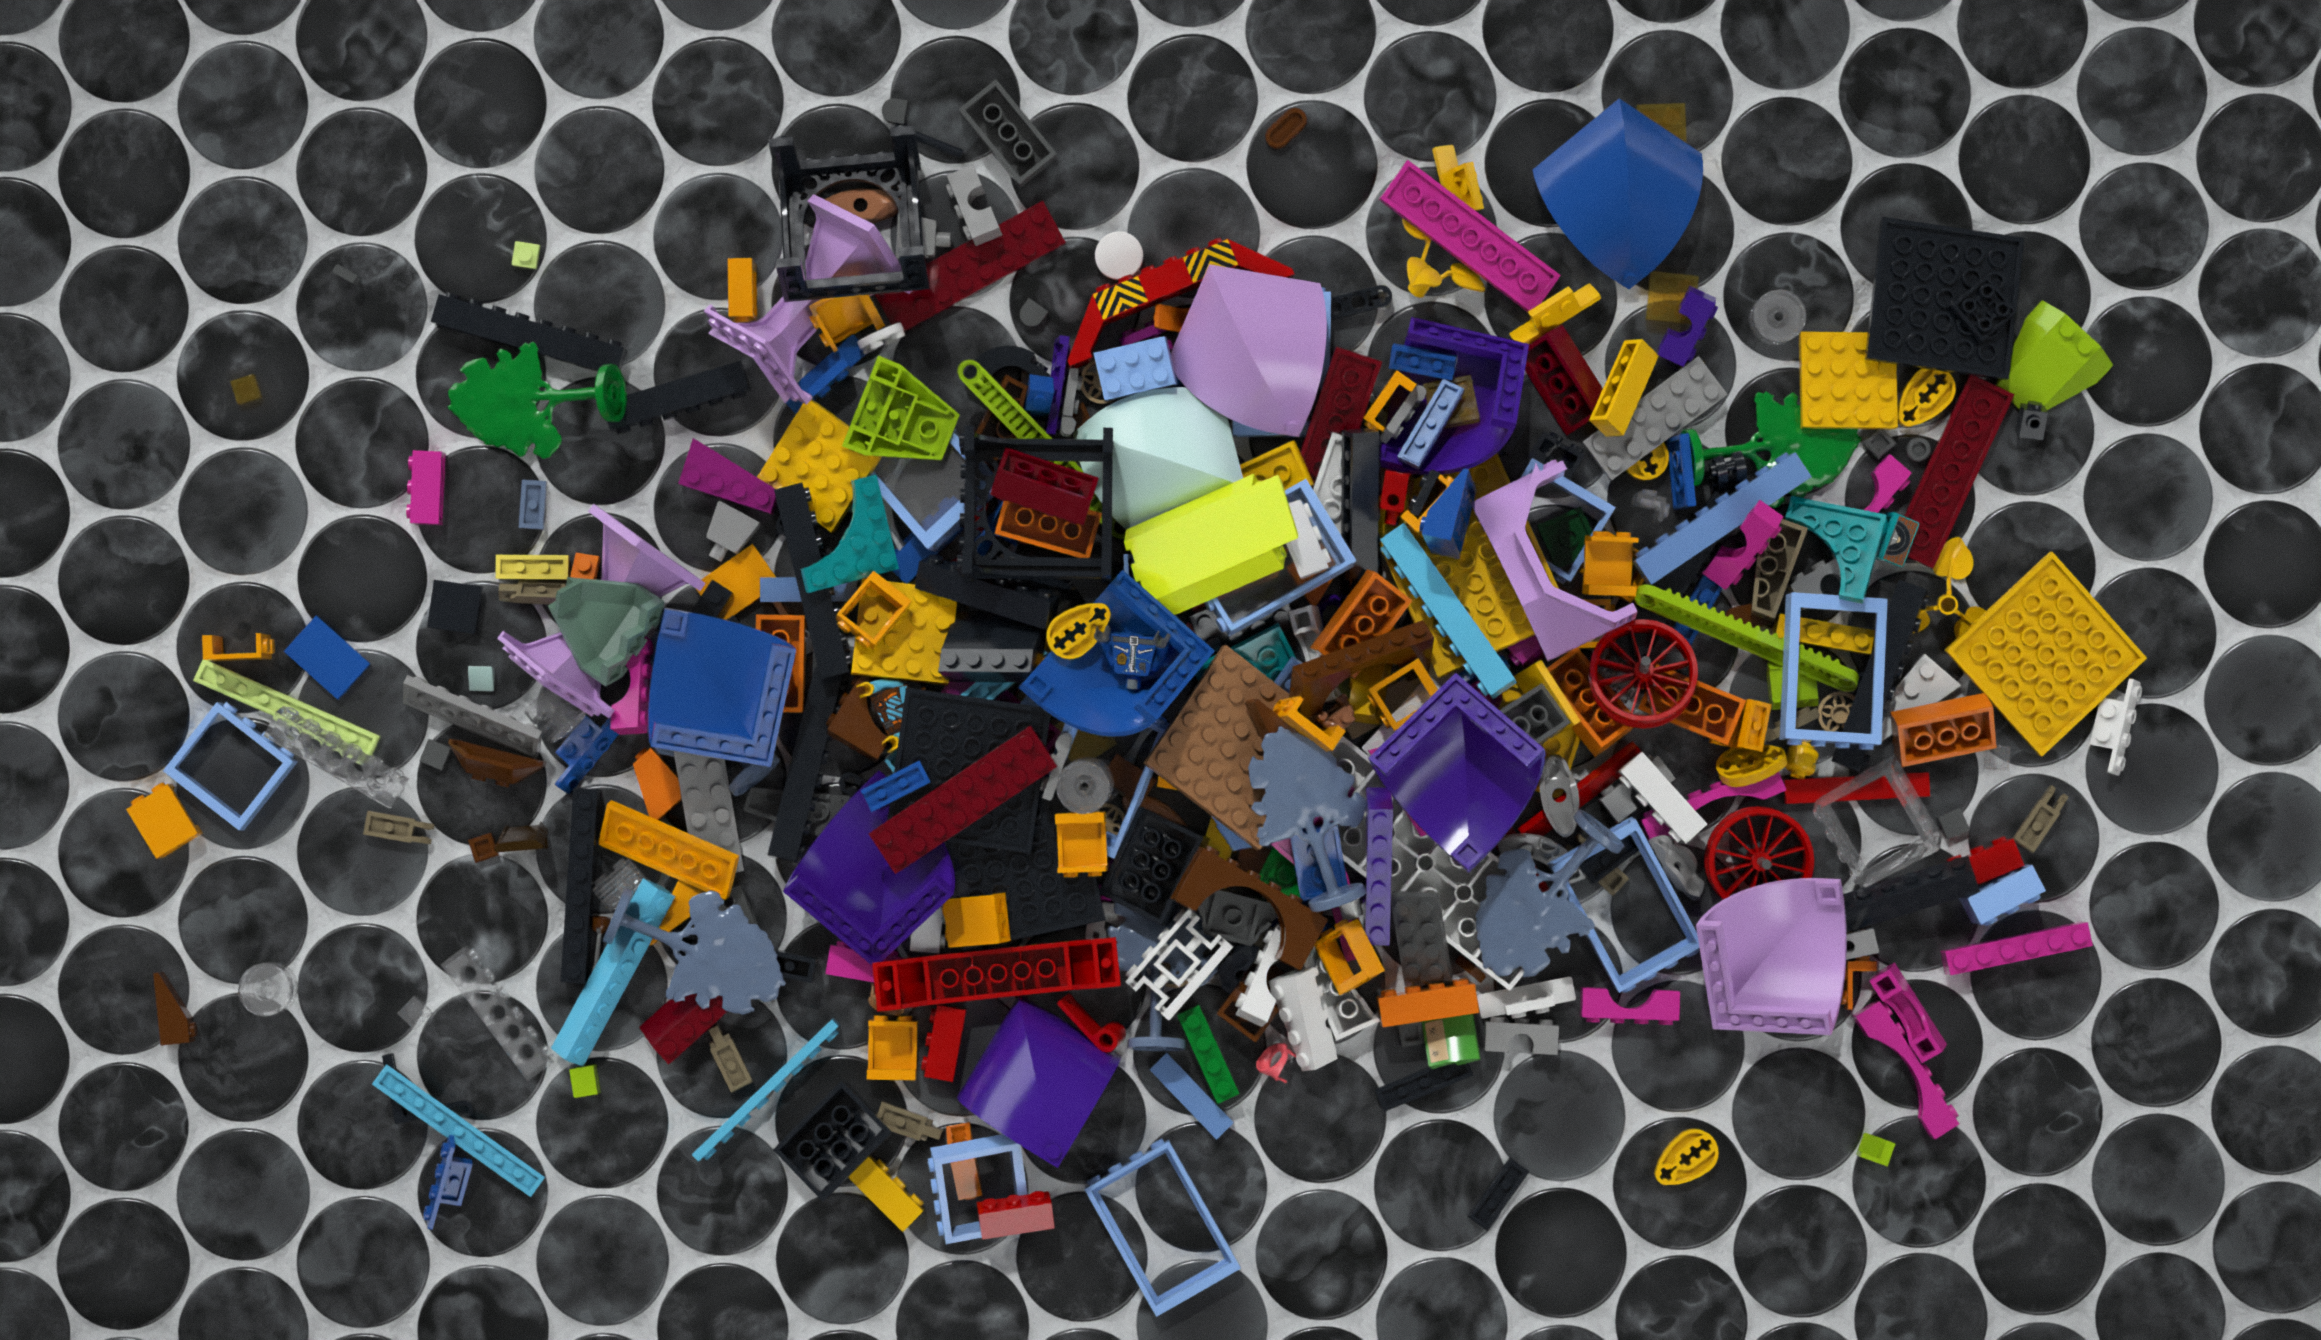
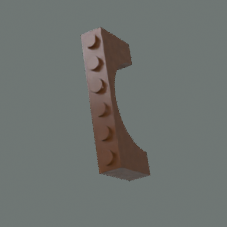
M1422 620L1292 666L1289 698L1301 696L1304 699L1297 711L1305 718H1308L1322 711L1326 699L1341 682L1364 668L1377 664L1392 663L1401 669L1419 658L1429 674L1434 636ZM1414 669L1403 675L1407 682L1419 678Z
M855 675L850 684L854 686L849 694L844 693L838 703L841 706L838 713H832L825 724L828 726L827 734L877 764L889 742H885L882 745V741L887 736L872 721L867 707V697H859L865 694V688L863 686L856 688L860 683H870L873 677Z
M1207 846L1206 849L1198 847L1170 899L1189 910L1197 911L1198 907L1207 897L1223 888L1244 886L1258 892L1271 904L1279 921L1280 942L1274 958L1295 970L1301 971L1328 921L1327 918L1322 916L1324 912H1312L1310 908L1302 904L1303 899L1292 893L1289 896L1281 892L1283 888L1271 881L1269 884L1260 880L1261 875L1250 869L1248 872L1243 871L1239 868L1241 864L1231 858L1227 860L1219 857L1220 852L1210 846Z

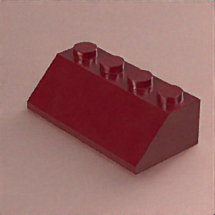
M1560 325L1529 345L1525 371L1567 436L1589 422L1603 388L1564 326Z
M1006 447L990 495L1002 501L1017 503L1023 508L1041 511L1048 516L1066 519L1072 524L1084 525L1099 478Z
M697 994L685 996V1001L676 1003L674 999H670L639 1028L651 1046L669 1065L728 1013V1011L722 1008L723 996L718 995L716 998L710 999L709 1007L702 1009L695 1000Z

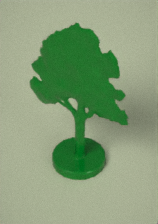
M525 342L519 347L521 352L513 360L508 351L500 349L497 352L500 361L493 369L490 368L485 358L466 362L460 369V372L465 374L467 380L462 383H454L448 390V396L451 401L448 410L452 411L467 426V430L472 432L479 440H482L484 444L494 445L498 448L505 445L507 449L512 450L519 457L526 455L529 446L535 444L533 452L542 459L549 458L562 442L561 435H559L556 427L552 424V412L556 405L566 401L596 399L597 408L603 419L607 422H619L625 414L627 404L625 380L621 370L615 364H604L599 368L595 379V388L553 389L546 381H542V371L537 354L538 347L534 342L529 344ZM539 388H546V391H540ZM549 400L545 410L541 412L537 410L536 403L538 401Z
M1767 391L1764 394L1758 392L1755 395L1754 401L1756 403L1759 432L1755 433L1751 440L1745 444L1703 449L1699 435L1695 430L1683 429L1680 433H1689L1694 487L1699 486L1703 481L1704 461L1712 460L1713 457L1722 455L1723 458H1731V453L1742 451L1743 456L1752 459L1757 469L1760 470L1761 467L1766 465L1768 468H1771L1777 464L1775 459L1785 452L1788 455L1796 452L1812 476L1788 492L1790 496L1804 498L1808 492L1812 491L1813 487L1821 488L1825 484L1834 482V478L1838 477L1843 468L1848 465V460L1862 441V437L1858 436V429L1801 428L1800 405L1797 404L1798 396L1792 392L1784 398L1783 406L1773 400L1774 395ZM1763 438V441L1757 442V439ZM1769 451L1771 459L1764 461L1757 456L1756 452ZM1782 496L1769 506L1771 508H1778L1780 504L1785 502V498Z

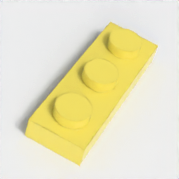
M496 555V579L567 580V577H569L570 556Z

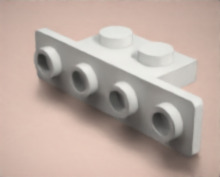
M2129 679L2124 702L2104 698L2099 703L2090 744L2093 746L2113 749L2108 773L2119 776L2120 771H2123L2126 759L2124 753L2131 742V734L2129 732L2131 724H2134L2136 720V702L2142 694L2141 683L2135 679Z
M1570 976L1513 987L1511 991L1503 989L1477 995L1481 1018L1503 1014L1511 1015L1512 1019L1526 1016L1527 1011L1535 1010L1536 1014L1549 1012V1007L1555 1006V1004L1576 999L1572 977Z

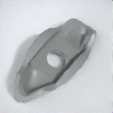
M1553 754L1545 759L1540 778L1541 801L1543 810L1552 827L1559 835L1568 837L1574 832L1577 824L1573 816L1579 809V793L1575 778L1567 762L1560 755ZM1554 790H1565L1567 794L1566 799L1560 803L1554 801L1552 798Z
M1666 835L1656 836L1648 840L1657 858L1662 863L1664 873L1674 884V887L1682 891L1692 901H1699L1705 883L1697 875V859L1690 849L1675 844L1671 837ZM1675 863L1678 864L1680 872L1674 867Z

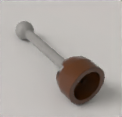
M592 916L591 927L597 933L594 966H592L591 972L600 958L602 934L606 933L611 922L610 917Z

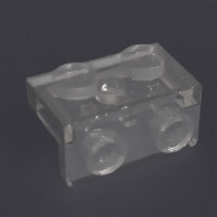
M1642 489V491L1633 495L1631 505L1654 509L1652 524L1661 523L1668 517L1670 504H1666L1667 497L1656 496V491Z

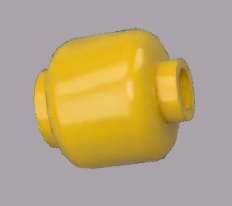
M1802 742V745H1791L1788 748L1786 756L1788 763L1785 768L1791 772L1790 775L1794 778L1804 779L1805 776L1812 775L1815 772L1819 753L1810 743Z

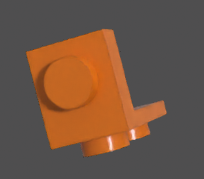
M1156 304L1153 316L1154 327L1179 333L1190 308H1177Z
M1870 956L1846 960L1844 990L1841 999V1005H1844L1846 1010H1853V971H1877V961L1870 960Z

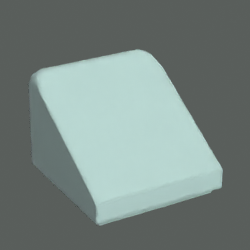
M468 666L470 691H494L495 667Z

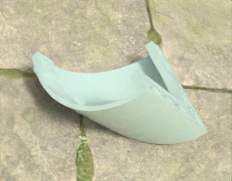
M1186 387L1154 389L1118 400L1097 412L1073 433L1074 439L1103 440V427L1113 428L1112 516L1125 529L1243 479L1228 417L1207 406ZM1080 462L1084 473L1099 478L1094 493L1102 503L1103 462Z

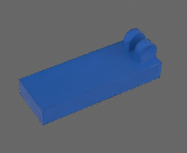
M1394 343L1391 350L1389 369L1453 380L1456 373L1458 355Z
M919 760L860 791L871 812L931 781Z

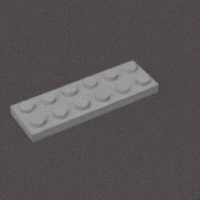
M1698 356L1639 400L1624 436L1606 437L1598 430L1584 440L1582 444L1609 480L1612 481L1728 394Z
M407 675L404 680L403 704L537 759L541 748L542 731L535 725L523 724L511 715L497 713L487 705L480 706L473 703L466 696L454 695L446 688L430 685L420 677Z
M673 751L687 832L739 855L736 872L744 871L725 759Z

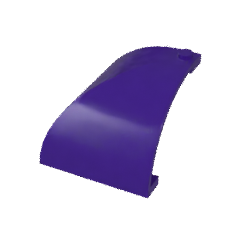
M1411 317L1404 345L1458 355L1454 379L1447 381L1464 388L1465 393L1421 468L1418 470L1399 461L1397 456L1443 379L1398 370L1416 383V386H1424L1427 394L1417 409H1414L1415 412L1409 421H1402L1400 425L1404 428L1396 439L1391 437L1387 444L1382 442L1379 455L1381 467L1419 475H1428L1430 470H1435L1442 475L1460 472L1464 468L1475 467L1501 450L1515 429L1529 344ZM1400 384L1392 394L1385 428L1410 394V391Z
M1455 673L1368 759L1379 779L1405 812L1440 848L1469 873L1501 841L1527 806L1543 772L1545 749Z
M879 770L830 820L804 854L783 890L787 896L871 965L874 962L883 961L940 908L954 894L955 890L954 868L944 842L895 874L868 833L885 823L888 819L890 803L871 812L860 791L886 777Z
M1020 995L1015 999L959 1092L957 1099L984 1122L1058 1168L1110 1081L1122 1055L1115 1051L1103 1052L1099 1050L1082 1031L1023 995Z

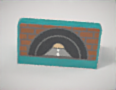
M1885 512L1887 520L1876 560L1886 561L1898 567H1903L1919 527V522L1895 512Z

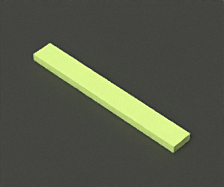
M202 660L193 680L368 758H372L381 737L208 660Z

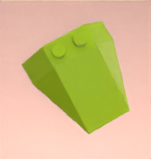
M2042 300L2025 318L2020 333L2013 344L2009 379H1998L1996 386L2015 394L2011 403L2018 409L2020 408V403L2028 404V401H2037L2049 410L2098 383L2113 364L2103 348L2068 315Z
M878 356L842 447L867 456L942 460L960 414L934 394L901 364Z

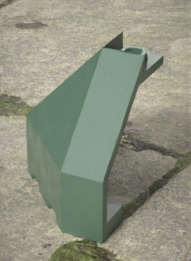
M567 577L566 587L557 591L556 601L549 604L548 607L579 669L604 686H608L624 676L628 670L625 665L631 656L635 655L637 657L648 641L644 637L652 626L657 628L661 622L664 600L638 583Z

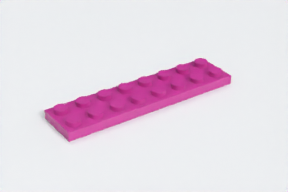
M1409 160L1405 161L1378 199L1527 312L1542 303L1561 276Z

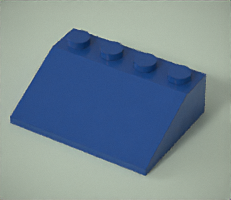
M1464 468L1429 508L1427 516H1423L1421 519L1419 531H1422L1426 545L1433 554L1460 559L1472 511L1470 503L1474 501L1477 491L1469 469Z

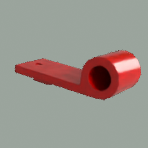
M1070 993L1057 1003L1061 1010L1099 1050L1111 1052L1125 1040L1126 1029L1121 1023L1112 1021L1101 1028Z

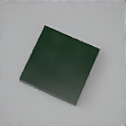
M1581 506L1536 526L1553 565L1558 568L1575 562L1585 545V536H1590L1592 533Z

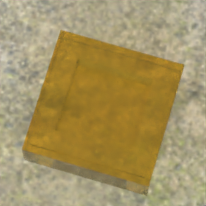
M255 374L230 381L238 405L262 398Z

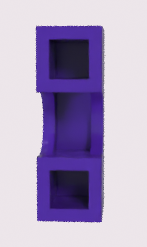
M1689 286L1679 305V313L1687 316L1692 324L1689 329L1683 332H1677L1668 328L1658 347L1657 355L1684 367L1686 361L1691 362L1697 350L1694 348L1697 340L1702 341L1707 331V327L1704 326L1708 318L1712 320L1718 309V306L1715 305L1716 297Z

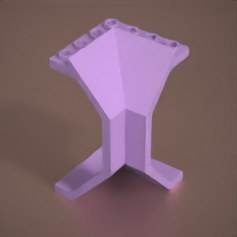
M814 194L810 197L808 203L816 214V222L806 258L807 280L902 271L901 264L874 224ZM782 297L762 319L734 323L720 315L711 304L704 310L709 318L708 323L713 328L708 334L752 357L784 403L791 399L795 402L799 400L807 405L813 398L799 387L794 379L798 350L818 330L815 329L809 316L813 315L809 306L821 299L784 302Z
M1556 459L1544 464L1542 471L1539 470L1535 463L1532 473L1470 503L1478 522L1481 523L1510 580L1547 662L1636 619L1637 615L1634 603L1617 611L1610 612L1562 591L1551 584L1526 534L1525 525L1536 489L1564 476L1565 470H1567L1563 460L1557 463Z
M595 504L588 511L603 523L601 580L638 583L659 598L686 584L692 585L699 591L706 584ZM504 631L497 638L504 644L502 649L510 654L508 657L541 685L591 717L593 714L599 716L602 713L610 718L615 711L600 698L601 683L579 669L561 632L527 644L521 643Z

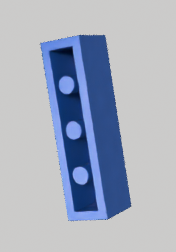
M955 496L951 499L946 497L937 506L940 510L934 516L929 514L921 522L922 528L927 531L959 500ZM960 528L936 552L928 550L917 536L911 532L904 540L906 545L900 551L897 548L895 549L899 569L893 570V572L904 583L911 584L917 577L919 561L929 555H939L964 528Z

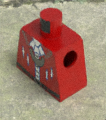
M1395 470L1385 471L1380 508L1387 510L1385 524L1398 526L1400 514L1409 510L1416 474ZM1394 495H1397L1399 498L1398 504L1393 502Z

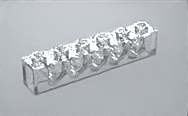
M283 706L276 711L263 735L389 809L397 803L410 779L404 776L401 770L390 768L379 757L364 753L358 745L345 742L337 733L326 731L320 727L318 722L312 719H305L299 715L297 710L291 707ZM292 726L299 730V736L292 732ZM312 739H317L321 747H316ZM333 752H339L342 760L337 759ZM354 764H360L363 772L358 771ZM375 776H381L384 780V784H380L379 782H377Z
M463 947L443 962L441 966L526 1080L533 1079L554 1063L552 1059L554 1054L546 1044L542 1046L538 1041L539 1034L532 1025L528 1027L523 1021L525 1016L519 1007H513L508 1001L510 995L502 986L499 988L494 982L496 977L488 967L484 968L479 962L481 957L474 948ZM469 966L476 970V977L473 980H469L465 976V970ZM482 986H487L491 991L488 999H483L480 996L479 991ZM497 1005L505 1009V1016L502 1019L497 1018L494 1014V1009ZM511 1025L518 1026L520 1030L517 1038L509 1035L508 1029ZM530 1044L533 1046L534 1055L532 1057L524 1055V1045Z

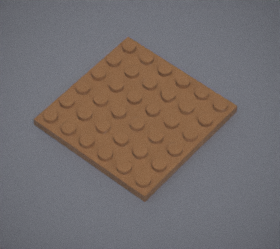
M1223 645L1143 764L1254 849L1260 850L1262 846L1259 844V838L1256 836L1258 827L1263 828L1266 815L1259 816L1251 808L1254 802H1262V797L1266 792L1265 789H1254L1251 786L1248 766L1253 756L1258 760H1263L1264 751L1261 748V736L1245 703L1249 699H1258L1273 711L1274 706L1279 700L1289 698V693L1230 647ZM1316 715L1307 718L1319 729L1324 728L1321 725V723L1316 720Z

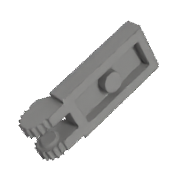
M1076 368L1069 369L1060 427V433L1065 438L1073 435L1076 421L1073 419L1072 414H1077L1079 400L1075 399L1076 390H1081L1083 376H1078L1079 369Z
M1415 386L1413 391L1404 400L1386 429L1380 435L1383 443L1387 444L1391 437L1396 439L1404 427L1400 424L1403 420L1405 422L1409 421L1415 412L1414 409H1417L1427 394L1424 386Z
M1062 732L1058 736L1059 738H1057L1055 747L1058 753L1057 755L1052 753V757L1058 767L1051 771L1049 778L1044 776L1040 790L1044 791L1042 796L1044 799L1052 800L1072 744L1073 738L1070 735L1071 733Z

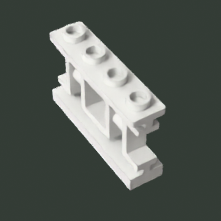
M1182 909L1173 919L1176 924L1172 929L1169 930L1166 927L1157 938L1160 940L1155 948L1150 946L1141 956L1144 961L1139 966L1134 964L1125 974L1128 977L1125 982L1135 991L1145 983L1162 998L1155 1006V1009L1168 1020L1176 1014L1233 948L1219 934L1210 943L1196 931L1193 926L1199 921L1200 917L1189 909L1187 911ZM1189 917L1192 921L1186 926V929L1194 937L1186 946L1177 939L1169 946L1167 941ZM1201 943L1205 944L1210 950L1217 943L1221 945L1200 971L1195 969L1201 963V960L1193 952ZM1176 946L1194 961L1180 979H1177L1161 965ZM1157 954L1159 958L1153 965L1162 974L1154 983L1145 975L1136 982L1134 979ZM1169 979L1178 987L1185 980L1188 981V985L1166 1008L1164 1004L1170 997L1161 990Z

